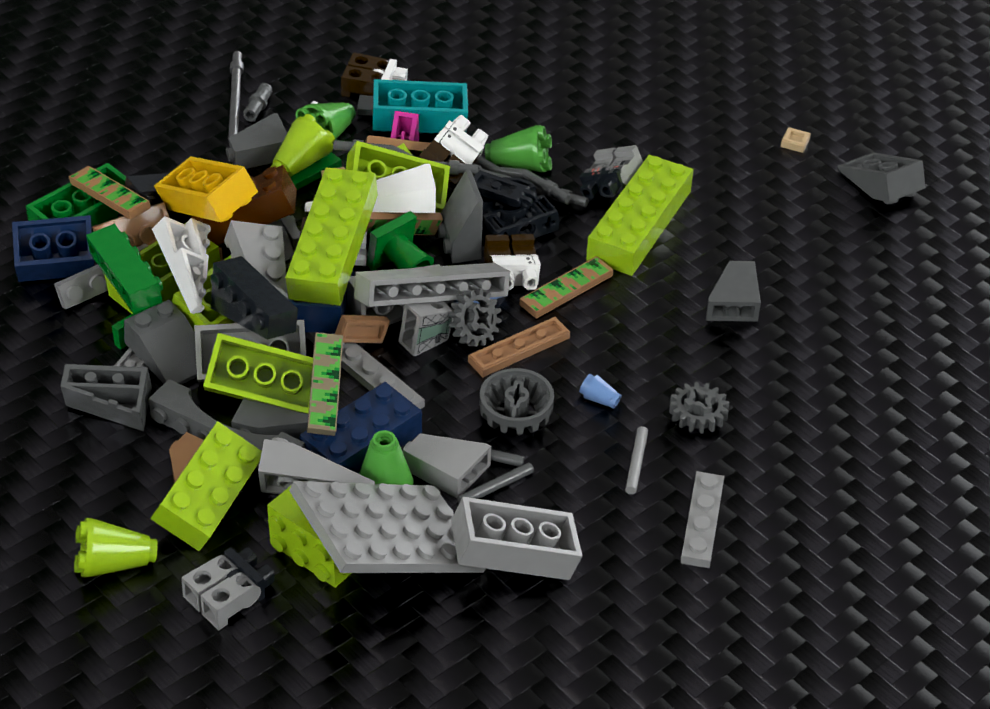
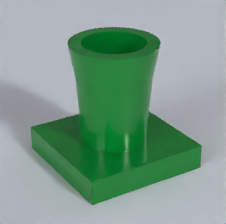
M411 211L371 231L366 266L371 271L391 261L397 269L424 267L434 264V258L413 243L417 217Z

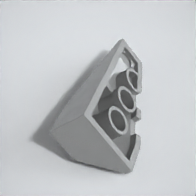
M264 439L258 469L261 492L281 494L294 481L366 483L375 485V481L301 446L290 443L286 439Z

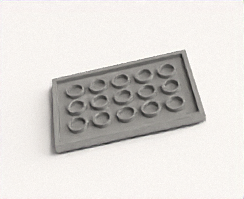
M294 481L289 489L340 573H484L486 570L485 568L458 565L451 524L454 512L435 486Z

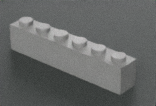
M496 263L356 272L354 298L368 307L452 301L457 300V295H464L465 290L482 289L483 292H490L491 297L508 296L510 271Z

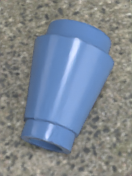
M592 374L585 378L579 390L585 399L613 409L617 406L622 396L600 376Z

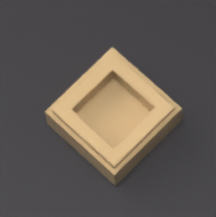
M788 128L781 141V147L803 153L810 140L811 133Z

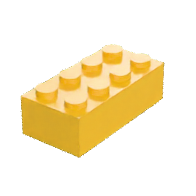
M192 156L154 185L168 210L217 222L229 220L233 216V212L247 205L252 200V197L258 193L244 166Z

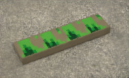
M318 332L315 334L307 433L331 436L336 434L343 335Z

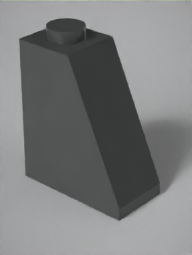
M274 113L229 137V148H226L228 161L233 162L234 165L244 166L245 169L272 164L276 153L287 135L278 113Z
M755 261L728 262L708 298L706 321L758 322L761 300Z

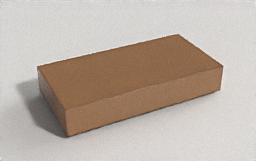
M341 315L335 335H343V343H383L390 320L387 316Z

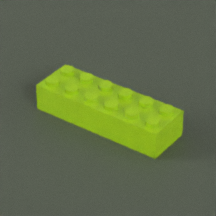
M648 155L589 235L586 260L589 261L597 256L612 269L632 276L691 192L693 169L657 156Z
M325 168L285 277L289 299L341 306L378 196L376 173Z

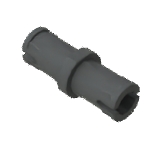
M261 83L256 93L250 96L249 104L243 112V116L247 121H255L260 111L266 108L267 100L272 94L271 85Z

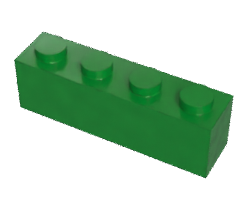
M114 223L86 235L91 256L133 314L163 302L161 291L164 289L160 278L153 276L149 263L142 261L137 247L130 245V240L125 231L121 232Z

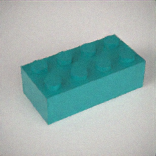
M374 79L372 131H392L395 111L419 114V132L430 134L439 133L449 120L453 122L460 115L468 119L467 83Z

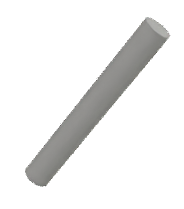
M642 426L638 427L625 488L628 494H635L637 491L648 429Z

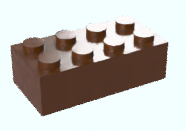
M284 165L277 168L270 167L255 177L250 176L258 193L252 197V200L247 205L233 212V216L229 220L217 222L191 216V218L210 225L211 231L208 233L207 238L214 244L219 245L224 242L231 220L267 225L295 213L297 189Z

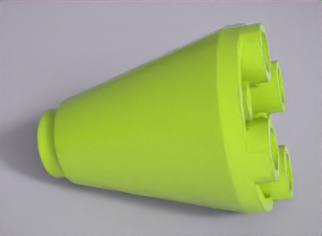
M305 114L303 117L300 116L292 123L273 159L271 167L277 168L284 165L289 176L292 177L329 155L333 151L332 142L335 140V137L329 130H324L311 114Z
M85 518L84 521H80V525H77L76 543H81L78 555H75L74 573H80L81 577H92L146 566L148 562H156L157 539H150L148 535L93 518Z

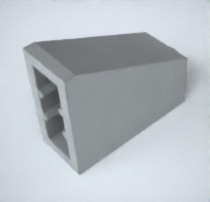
M420 433L412 442L409 441L402 451L411 474L455 498L462 495L491 465V446L486 443Z

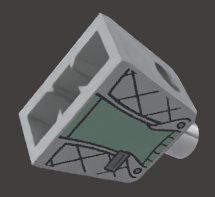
M444 301L405 304L399 343L413 356H417L447 341L451 328L449 324L453 322V318L449 317L448 313H454L455 309L449 307Z

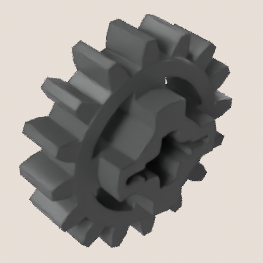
M482 289L465 290L464 295H457L458 303H451L452 308L455 309L454 313H448V316L453 318V322L449 324V327H455L456 329L453 336L460 337L459 342L468 346H485L486 341H493L492 332H499L496 323L502 322L500 318H497V314L501 312V309L495 308L497 299H490L491 293L483 292Z
M698 382L694 383V387H690L686 383L683 390L676 388L675 394L671 395L669 413L673 414V421L680 420V428L686 425L689 426V432H692L695 428L699 429L700 433H704V428H708L713 432L715 425L722 427L723 421H727L729 401H725L726 394H718V387L711 390L708 383L704 387H700Z

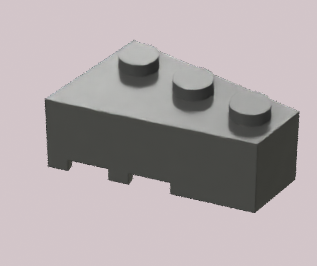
M65 364L60 387L66 406L144 431L152 388L148 367Z

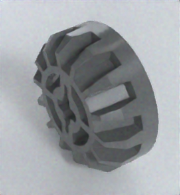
M521 368L504 369L489 376L481 386V416L488 421V425L496 429L500 426L501 432L507 434L509 429L516 430L518 436L522 435L526 428L530 433L537 431L539 426L542 427L548 423L549 416L553 414V388L546 378L534 371ZM529 404L534 408V411L528 410Z

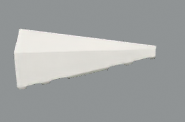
M423 164L376 180L378 196L372 212L407 213L411 211L412 213H436V187L430 164ZM313 201L305 203V211H310Z
M164 216L152 228V231L190 313H200L205 307L202 305V298L206 294L203 283L207 280L209 255L206 254V248L210 245L207 235L211 231V227L192 218L186 224Z

